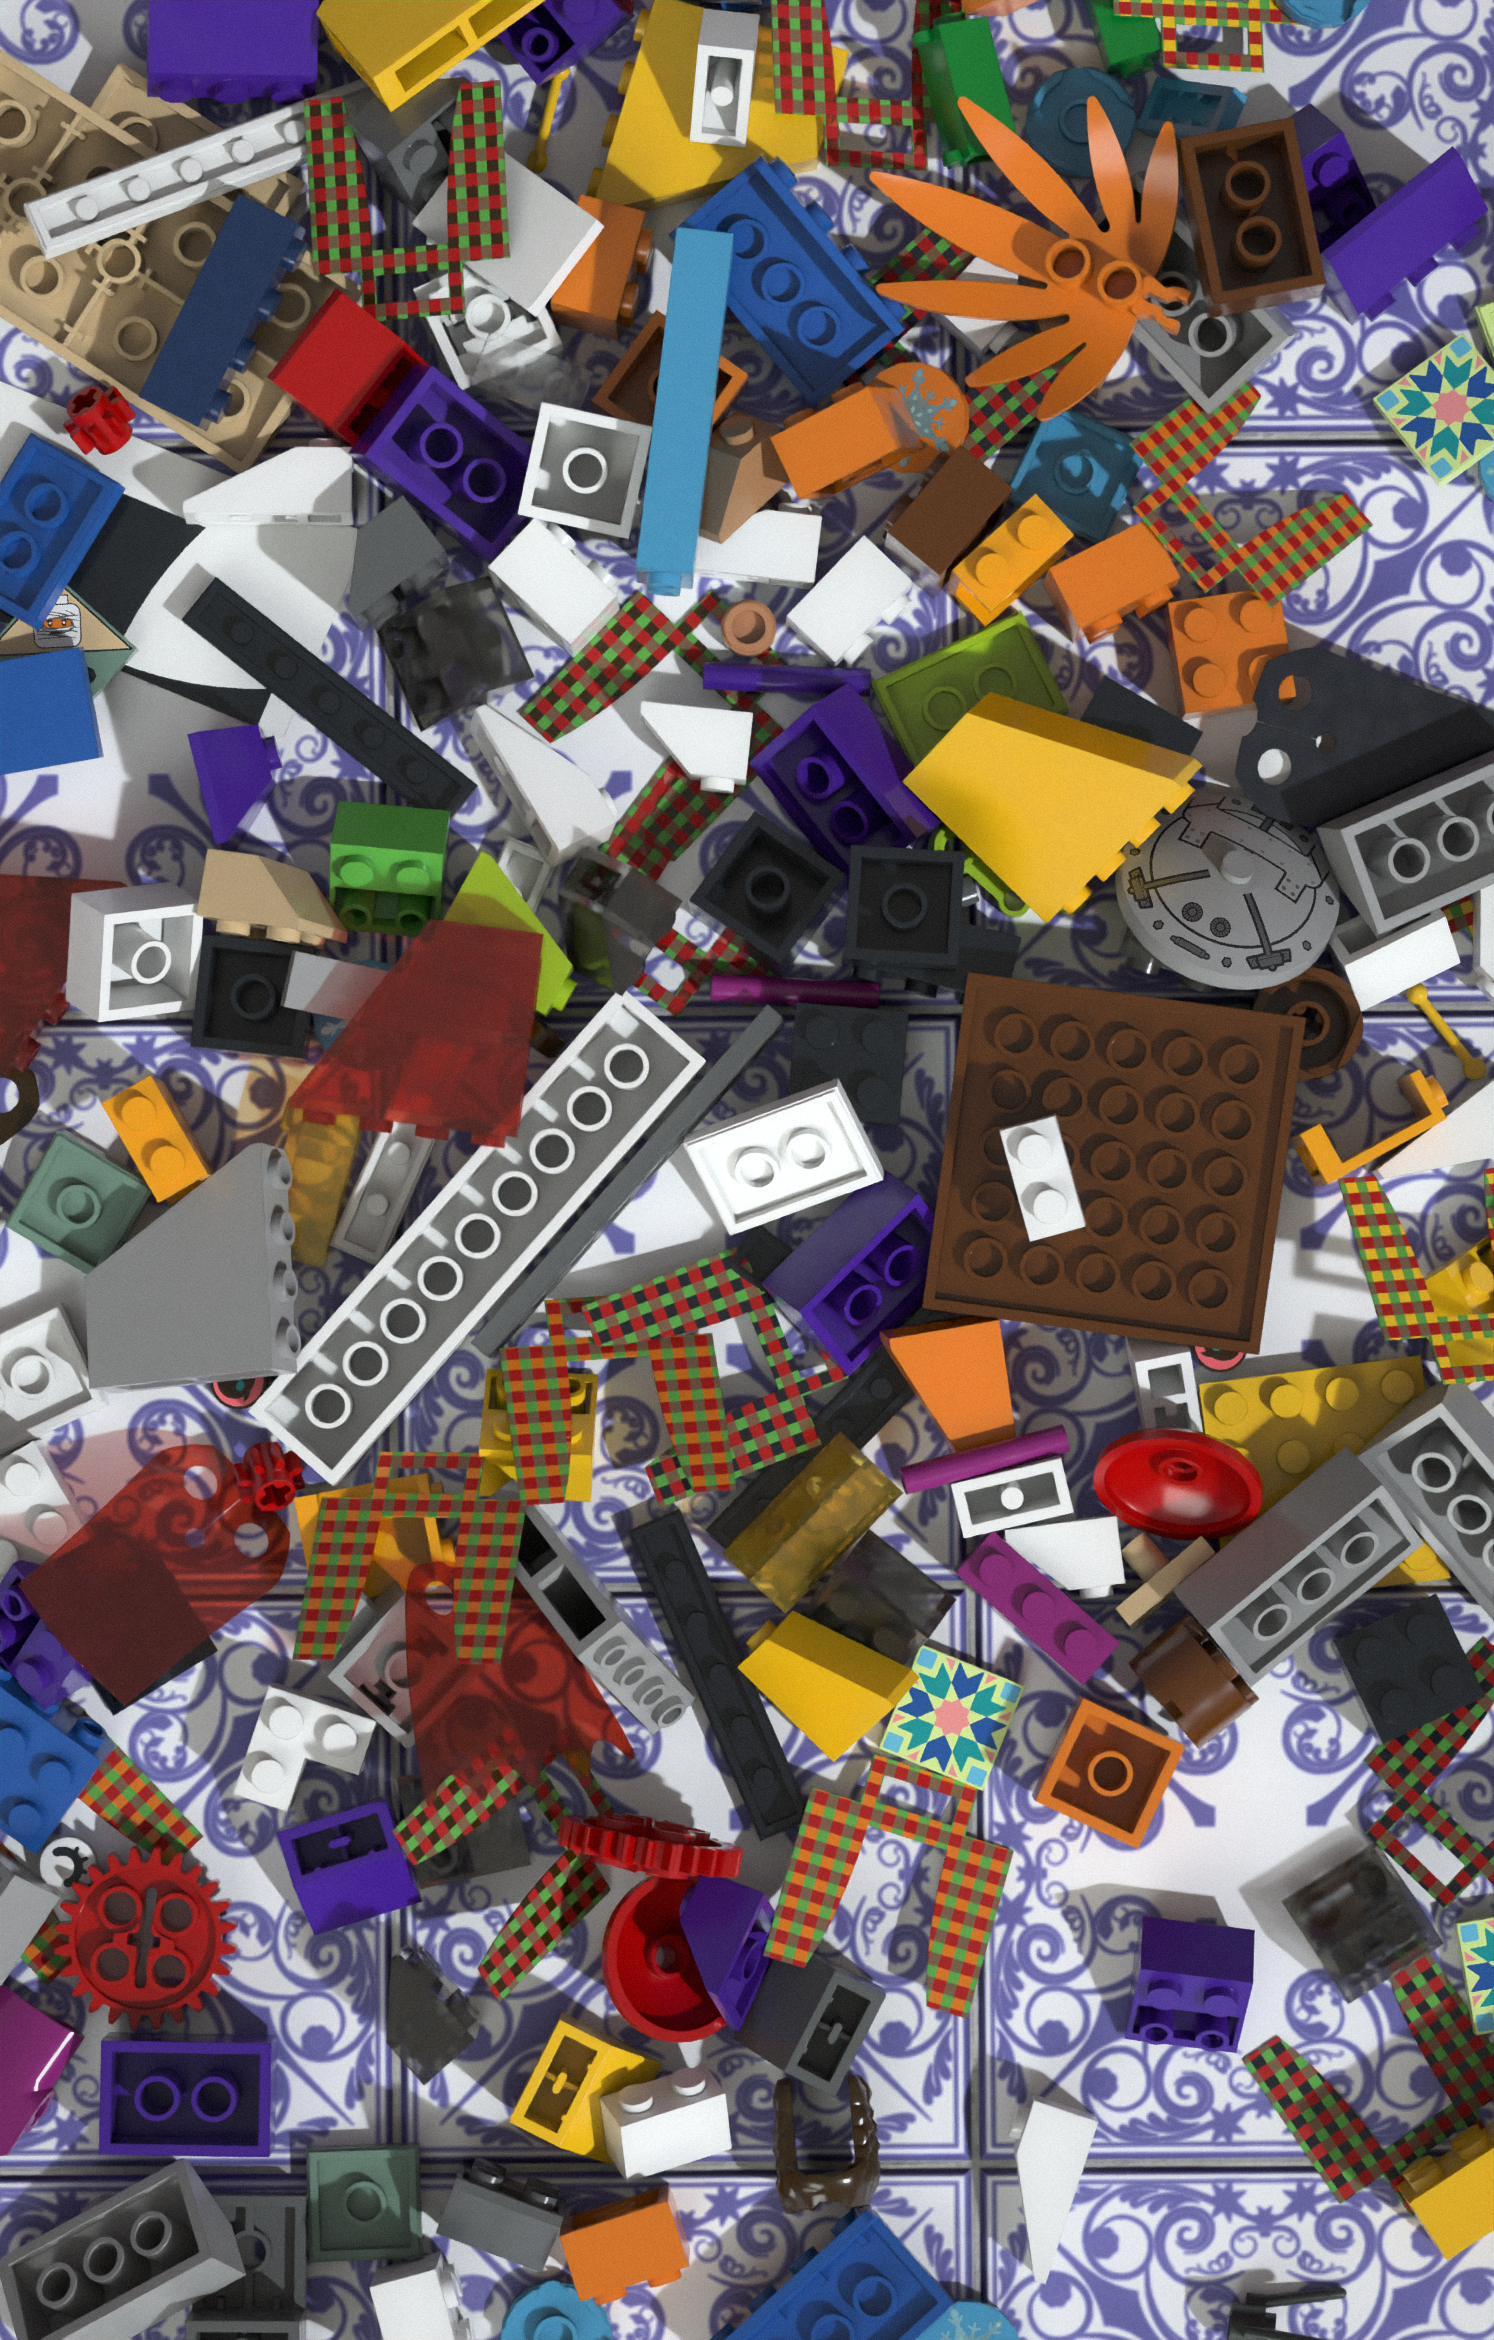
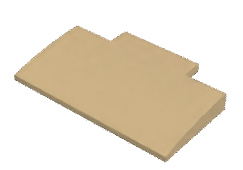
M0 49V317L108 388L115 386L127 401L238 474L253 468L297 406L267 376L335 288L362 308L361 286L342 273L314 276L313 257L309 251L306 250L299 267L294 273L286 271L277 291L283 293L279 308L268 324L261 321L252 339L253 342L258 344L255 356L244 374L236 371L227 392L233 394L232 401L219 424L211 422L206 432L138 396L238 194L288 218L308 185L288 171H284L45 260L24 212V203L224 129L184 103H170L163 101L160 97H147V79L120 61L89 108Z

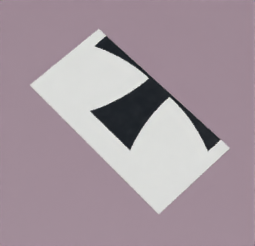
M0 381V482L30 433H33L119 482L126 488L68 583L77 594L139 649L121 671L250 725L258 724L262 730L284 738L295 711L184 624L181 619L214 578L217 577L318 657L352 576L358 529L349 525L187 524L183 514V501L232 478L231 476L132 435L121 449L112 454H100L94 447L91 452L85 455L63 427V424L71 419L67 414V408ZM0 609V621L9 624L14 617Z

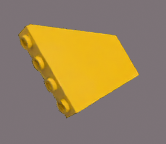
M323 0L316 14L336 50L387 109L392 112L545 0Z
M654 0L651 10L642 8L633 41L641 43L636 63L625 62L617 91L618 94L625 95V100L620 116L610 114L601 146L610 150L604 169L594 167L586 196L641 211H650L716 194L761 154H765L770 162L779 156L794 174L816 170L824 146L823 116H815V114L794 115L793 113L775 114L772 28L760 24L758 27L746 146L737 147L690 141L697 50L703 10L705 8L678 0ZM779 41V52L790 53V42ZM801 43V53L812 54V43ZM823 44V55H833L834 68H824V78L835 79V92L825 91V102H836V97L839 96L847 69L849 51ZM780 65V76H791V66ZM802 66V77L813 78V67ZM781 89V100H792V89ZM803 90V101H814V91ZM826 115V125L830 126L833 115Z
M989 692L962 717L902 782L1047 924L1062 908L1071 915L1094 892L1086 885L1094 875L1104 882L1127 859L1119 850L1128 841L1138 848L1161 825L1153 816L1162 807L1172 814L1195 791L1188 781L1203 765L1194 757Z

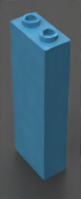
M677 227L636 561L637 583L646 584V592L655 595L677 597L680 596L681 588L693 589L733 258V233Z

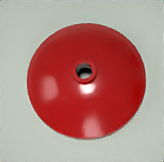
M1178 1427L1147 1428L1116 1439L1099 1454L1093 1474L1096 1494L1112 1514L1139 1530L1178 1540H1197L1200 1536L1204 1540H1210L1236 1533L1248 1526L1256 1518L1263 1498V1484L1260 1475L1255 1467L1237 1449L1209 1434Z
M651 1876L639 1882L619 1901L610 1916L604 1933L601 1959L603 1977L609 1996L618 2012L632 2027L656 2040L678 2043L697 2041L716 2033L727 2024L705 1988L680 1922L679 1910L682 1898L691 1885H697L700 1877L689 1876L687 1880ZM659 1947L664 1952V1961L660 1966L656 1961V1952Z

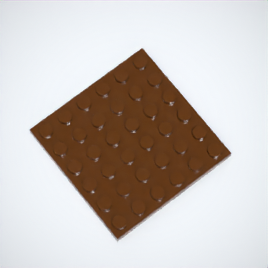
M968 972L922 1308L1259 1355L1306 1017ZM1056 1113L1086 1225L1082 1228L1030 1241L1000 1135V1129Z

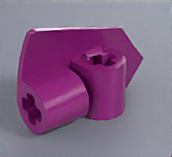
M4 1983L0 1987V2156L9 2155L21 2135L30 2132L41 2120L55 2096L56 2091L53 2089V2086L85 2038L80 2031L50 2012L39 2010Z

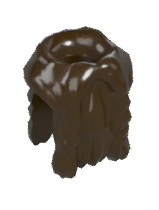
M848 2075L854 2162L839 2171L808 2174L799 2171L790 2078L777 2080L772 2095L773 2105L776 2110L775 2126L772 2132L775 2142L773 2147V2153L776 2157L775 2167L778 2173L775 2184L779 2201L786 2214L794 2215L803 2210L814 2211L821 2202H838L849 2209L863 2208L865 2205L870 2204L878 2187L881 2174L878 2156L880 2143L876 2136L878 2129L876 2122L873 2120L874 2111L870 2105L872 2091L861 2075Z

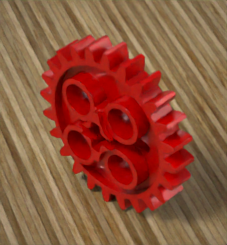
M614 1813L613 1817L598 1815L597 1817L581 1815L562 1816L557 1843L560 1846L567 1847L569 1850L581 1851L582 1854L590 1855L589 1860L593 1862L616 1866L617 1868L634 1873L642 1871L646 1872L645 1875L669 1879L687 1880L689 1876L700 1877L701 1875L722 1878H736V1876H739L743 1849L740 1846L732 1845V1843L710 1838L711 1832L687 1827L668 1820L655 1821L656 1817L630 1813Z
M138 1845L130 1849L129 1862L125 1864L115 1851L111 1852L108 1855L109 1871L105 1872L97 1864H91L87 1869L93 1884L90 1885L75 1880L71 1887L81 1899L79 1901L63 1900L60 1904V1908L72 1916L71 1920L58 1922L54 1926L55 1931L69 1936V1941L58 1945L54 1949V1953L57 1955L71 1956L72 1962L60 1972L61 1977L78 1975L81 1981L71 1994L76 1997L89 1991L94 1996L88 2008L90 2013L98 2010L103 2004L109 2006V2024L113 2025L122 2012L129 2014L131 2030L138 2028L143 2015H149L154 2029L159 2030L162 2027L164 2013L169 2012L177 2024H180L185 2020L184 2004L187 2003L197 2012H201L204 2009L205 2004L199 1993L201 1990L217 1996L221 1988L212 1975L229 1976L232 1971V1967L220 1959L221 1955L235 1953L238 1949L236 1943L223 1939L225 1933H229L237 1928L238 1921L221 1919L220 1915L232 1904L231 1898L214 1900L212 1893L217 1889L221 1881L217 1878L203 1884L199 1880L204 1868L202 1862L195 1865L189 1872L183 1869L184 1852L179 1851L170 1863L163 1862L162 1847L157 1845L153 1849L150 1859L143 1860L142 1853ZM154 1888L157 1891V1899L153 1912L151 1934L160 1937V1941L155 1942L148 1951L146 1984L144 1987H138L136 1985V1973L140 1961L142 1942L137 1938H133L132 1934L138 1933L145 1923L147 1890ZM114 1892L129 1894L136 1903L135 1917L129 1920L115 1918L108 1909L107 1901L109 1895ZM171 1899H181L189 1904L193 1916L191 1923L185 1927H176L168 1923L163 1914L165 1902ZM108 1948L122 1950L129 1959L128 1972L122 1976L108 1974L101 1965L100 1957L102 1951ZM164 1955L178 1957L185 1966L184 1979L177 1983H169L160 1978L156 1971L158 1958Z

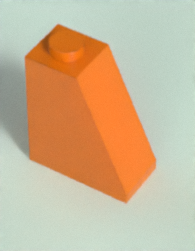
M967 1315L879 1331L881 1343L953 1453L1016 1437L999 1319Z

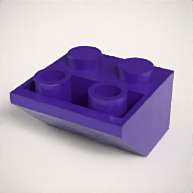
M545 0L498 34L497 37L538 86H541L594 53L635 15L623 0Z
M1309 103L1290 117H1293L1319 251L1321 253L1377 207L1343 131Z
M18 1560L11 1565L0 1583V1662L15 1677L22 1689L29 1693L43 1710H46L90 1683L132 1618L96 1578Z
M390 1794L283 1826L277 1832L294 1890L314 1935L422 1902L411 1862L392 1833V1830L399 1823Z
M1143 1916L1134 1955L1125 2039L1144 2041L1153 2045L1168 2044L1199 2048L1209 2052L1223 2051L1236 2053L1253 1986L1255 1930Z

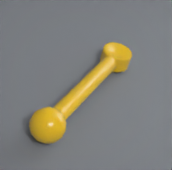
M570 68L551 79L535 148L530 152L526 161V168L532 172L540 174L546 167L548 157L545 149L562 81L568 78Z
M1421 983L1406 990L1408 1001L1420 1006L1462 1061L1464 1076L1471 1080L1482 1078L1486 1072L1485 1063L1481 1059L1473 1058L1428 1000L1427 988Z

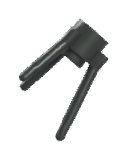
M1341 2287L1271 2295L1247 2292L1245 2304L1231 2303L1227 2340H1327L1275 2330L1276 2313L1266 2312V2308L1343 2299L1346 2297L1347 2292Z

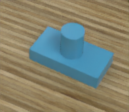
M1156 77L1136 128L1149 137L1158 138L1163 124L1169 121L1173 124L1176 140L1179 142L1184 137L1237 128L1236 124L1248 97L1235 87Z

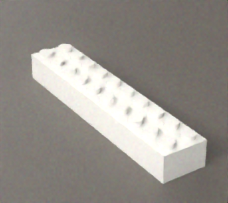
M621 986L300 1351L299 1356L296 1358L297 1373L279 1375L248 1412L332 1486L338 1485L704 1068L706 1060Z

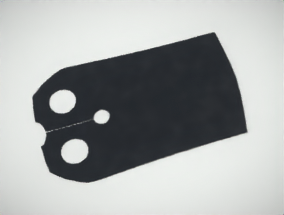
M1317 647L1303 648L1285 653L1266 663L1253 697L1258 711L1257 721L1260 722H1256L1253 730L1241 739L1235 777L1245 794L1268 817L1316 828L1494 750V711L1420 687ZM1294 674L1305 677L1312 688V698L1309 704L1304 709L1298 711L1289 710L1284 707L1279 698V687L1282 681ZM1323 732H1329L1335 738V747L1329 753L1321 752L1316 745L1315 739ZM1271 749L1282 750L1291 761V773L1288 779L1278 785H1270L1264 782L1258 771V762L1261 756Z

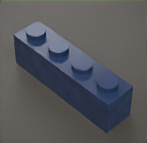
M238 194L138 397L206 432L211 422L219 424L222 421L232 401L233 394L227 392L236 371L244 374L250 366L258 344L253 342L252 339L261 321L268 324L276 314L283 297V293L277 291L286 271L294 273L306 253L308 243L302 240L306 230L301 225Z

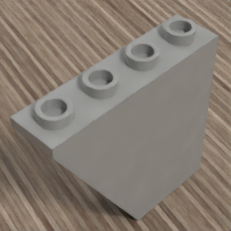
M264 1143L250 1144L84 1277L89 1389L110 1393H125L297 1373L296 1358L300 1354L301 1338L294 1320V1301L298 1295V1281L292 1270L291 1245L295 1240V1224L289 1213L288 1189L292 1185L293 1174L285 1149Z
M514 1478L511 1479L488 1499L520 1500L516 1480ZM539 1505L526 1506L515 1576L575 1656L653 1735L661 1728L675 1724L682 1718L686 1708L697 1699L555 1522Z

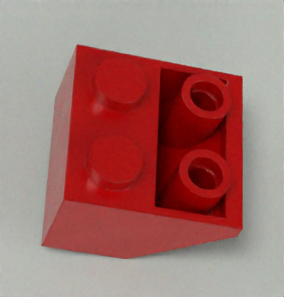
M335 288L267 378L326 433L342 441L344 445L353 447L413 365L428 364L405 341Z

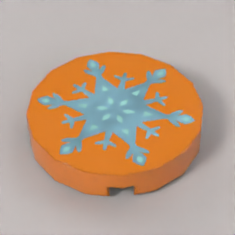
M924 362L898 363L881 371L869 383H876L878 387L898 389L926 448L889 467L890 469L900 473H924L942 451L951 456L960 445H963L969 430V405L959 385L945 370Z

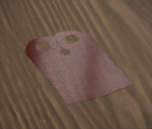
M190 1444L162 1450L78 1532L18 1584L64 1649L125 1706L192 1649L271 1590L279 1582L284 1572L289 1554L290 1531L275 1511H261L254 1499L246 1503L241 1502L236 1486L237 1478L233 1468L234 1464L213 1445ZM204 1466L214 1473L218 1485L212 1497L200 1500L187 1492L183 1479L189 1468ZM245 1523H253L265 1531L268 1537V1547L264 1554L259 1557H249L238 1550L234 1537L239 1526ZM195 1528L203 1531L205 1542L202 1547L192 1548L187 1544L185 1534L188 1530Z

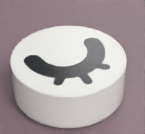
M60 1837L49 1844L42 1853L40 1859L41 1876L51 1889L64 1894L75 1893L71 1887L75 1880L86 1884L92 1882L87 1868L93 1863L98 1865L97 1855L93 1847L80 1837Z

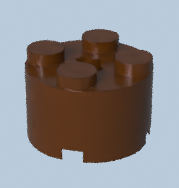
M1310 967L1299 976L1287 982L1259 989L1247 1009L1292 1016H1301L1304 1012L1311 1014L1309 1024L1317 1028L1316 1034L1309 1033L1303 1037L1297 1083L1320 1080L1342 1068L1353 1057L1362 1039L1364 1023L1354 993L1343 979L1324 969Z
M1189 1613L1176 1621L1128 1663L1143 1684L1198 1749L1207 1742H1210L1259 1700L1255 1692Z

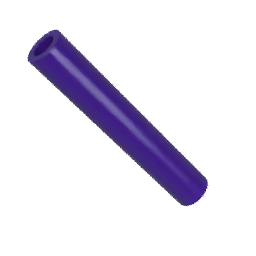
M704 662L703 690L829 695L849 682L860 697H870L871 669Z

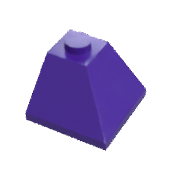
M258 724L187 734L214 842L224 851L236 852L276 786L273 770L283 768L275 736L264 737L263 730Z
M701 1875L697 1885H691L682 1898L679 1910L680 1922L709 1996L728 2027L740 2031L772 1962V1958L763 1956L775 1911L763 1892L726 1878Z

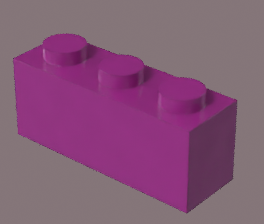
M994 1531L986 1533L953 1570L1082 1685L1089 1680L1120 1644L1119 1641Z

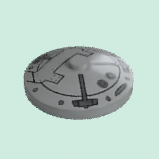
M1219 793L1192 794L1172 814L1162 807L1153 816L1161 825L1138 848L1130 841L1124 845L1121 853L1127 859L1116 869L1115 876L1117 900L1123 917L1135 937L1154 957L1174 971L1190 979L1220 988L1237 990L1262 989L1282 984L1299 976L1317 961L1335 929L1340 907L1339 889L1326 855L1301 826L1268 817L1250 799Z

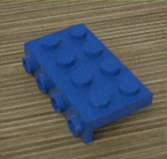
M761 154L678 227L734 234L727 306L813 408L907 328L901 320L907 313V310L901 303L882 297L877 293L876 288L865 276L871 270L870 265L851 243L843 249L828 232L835 226V223L817 201L812 200L808 205L803 202L793 189L799 183V180L779 156L770 162L765 154ZM674 229L669 234V236L674 242L676 237V229Z
M0 1662V1829L36 1855L44 1847L100 1765L111 1754L115 1745L107 1737V1732L99 1723L87 1717H79L64 1706L62 1700L43 1710L32 1696L22 1689L15 1677Z
M854 2208L830 2229L836 2238L823 2250L818 2252L812 2246L791 2264L788 2269L794 2276L778 2291L772 2284L769 2285L747 2305L748 2310L752 2313L750 2317L736 2329L731 2323H728L710 2340H917L957 2303L875 2209H867L860 2214Z

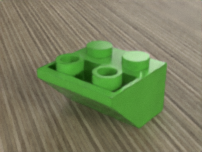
M338 801L330 843L329 904L347 931L433 939L442 923L449 850L450 811Z

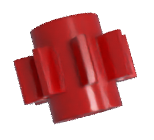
M89 386L74 395L68 403L67 414L71 419L66 421L63 427L85 455L91 452L94 447L100 454L108 455L118 451L129 441L133 429L128 422L136 417V413L115 386L109 388L105 393L99 386Z
M261 1442L253 1445L245 1452L243 1463L233 1465L237 1478L236 1486L241 1502L246 1503L254 1499L261 1511L283 1509L294 1500L296 1490L305 1489L301 1473L303 1468L299 1456L292 1450L284 1454L278 1442Z

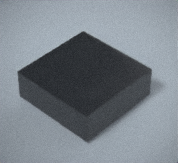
M762 1225L754 1227L736 1249L738 1253L727 1266L744 1280L759 1288L761 1292L764 1291L769 1294L761 1283L793 1250ZM745 1256L748 1258L754 1276L739 1265Z

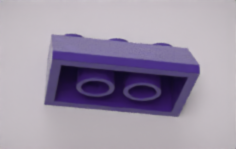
M148 0L146 24L147 97H160L163 101L170 103H182L192 98H216L218 101L226 104H238L248 99H272L278 104L291 105L315 96L318 72L319 18L316 12L319 9V0Z
M1453 146L1321 253L1320 256L1326 281L1323 291L1352 326L1364 316L1371 323L1378 319L1397 302L1392 293L1409 281L1415 288L1440 267L1435 258L1452 246L1458 253L1483 232L1478 223L1481 222L1488 208L1463 159Z
M849 682L813 704L749 762L750 766L820 856L846 874L847 890L851 845L913 848L943 823L902 782L914 770L915 766Z
M884 1169L882 1181L857 1189L849 1195L761 1284L785 1315L843 1373L850 1376L882 1344L879 1331L899 1327L923 1303L935 1216L915 1190Z

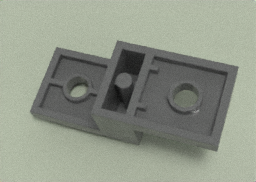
M210 2192L232 2225L236 2241L243 2236H255L264 2244L266 2255L265 2259L257 2265L248 2266L243 2264L246 2272L245 2276L192 2304V2310L185 2320V2340H306L307 2193Z

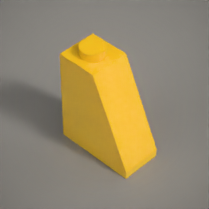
M795 1611L789 1613L777 1626L769 1619L763 1623L745 1642L752 1651L737 1667L833 1762L889 1713L920 1678L912 1669Z

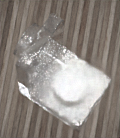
M492 331L487 336L472 373L471 382L477 387L537 411H540L542 401L580 410L595 372L588 364L566 356L564 360Z

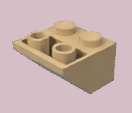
M207 848L196 915L217 921V932L241 936L242 939L270 942L277 940L297 945L315 946L320 951H324L325 941L346 944L347 930L308 871L259 855Z

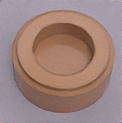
M742 600L734 603L726 610L721 621L720 631L725 646L731 652L741 657H755L763 654L770 648L775 639L777 627L775 617L766 605L756 600Z

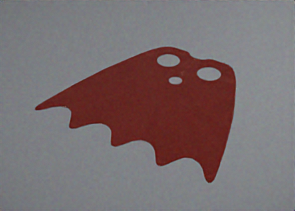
M440 1561L424 1563L414 1567L408 1579L405 1599L407 1678L418 1764L424 1797L428 1806L434 1805L438 1787L442 1779L448 1775L458 1776L480 1800L485 1801L488 1796L492 1773L497 1767L502 1765L516 1770L532 1788H537L540 1782L542 1762L550 1754L562 1756L582 1775L588 1776L590 1774L593 1744L598 1740L608 1741L630 1759L635 1758L634 1750L621 1725L586 1668L516 1576L514 1577L500 1664H459L455 1645L453 1610L447 1615H440L429 1607L425 1597L426 1587L432 1581H440L446 1584L453 1593L455 1567L447 1566Z

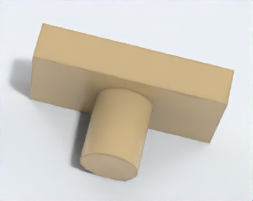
M1145 1532L1140 1534L1121 1551L1122 1558L1145 1584L1115 1608L1118 1615L1134 1631L1173 1598L1175 1594L1172 1590L1212 1558L1216 1552L1200 1536L1170 1562Z

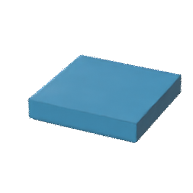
M1073 408L1046 422L1039 421L1008 484L1013 488L1008 504L1019 509L1036 493L1075 537L1092 545L1104 541L1143 463V460L1129 445L1135 438Z

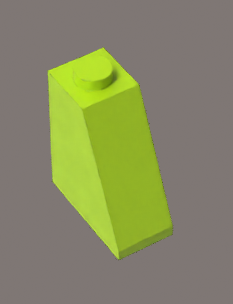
M481 851L427 948L428 952L548 1018L553 1008L562 1012L578 982L570 979L574 971L573 965L492 856Z

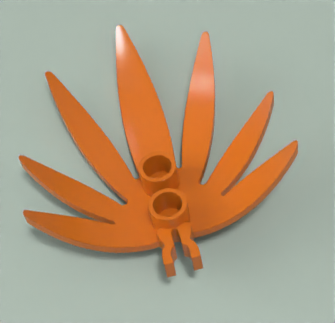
M962 96L958 98V107L991 159L1013 186L1040 213L1069 235L1068 239H1062L1039 225L998 206L951 189L878 171H872L869 178L895 204L948 242L996 267L1047 284V288L1040 289L985 281L930 280L881 283L876 285V291L880 296L901 304L960 318L1022 321L1069 316L1070 320L1066 324L1041 332L1012 346L965 377V382L969 387H983L1010 382L1050 367L1085 344L1086 347L1063 368L1046 392L1036 413V417L1040 422H1046L1076 405L1103 381L1124 352L1138 319L1157 321L1160 328L1177 336L1181 325L1178 320L1165 316L1160 306L1145 301L1150 297L1165 304L1177 301L1190 307L1194 298L1191 291L1176 286L1165 288L1156 280L1171 244L1178 212L1180 170L1175 129L1171 122H1165L1154 145L1145 176L1141 202V222L1138 224L1136 221L1132 183L1122 149L1099 101L1095 96L1088 98L1087 129L1092 170L1098 195L1110 224L1109 231L1104 233L1099 229L1073 191L1039 154L1003 123Z

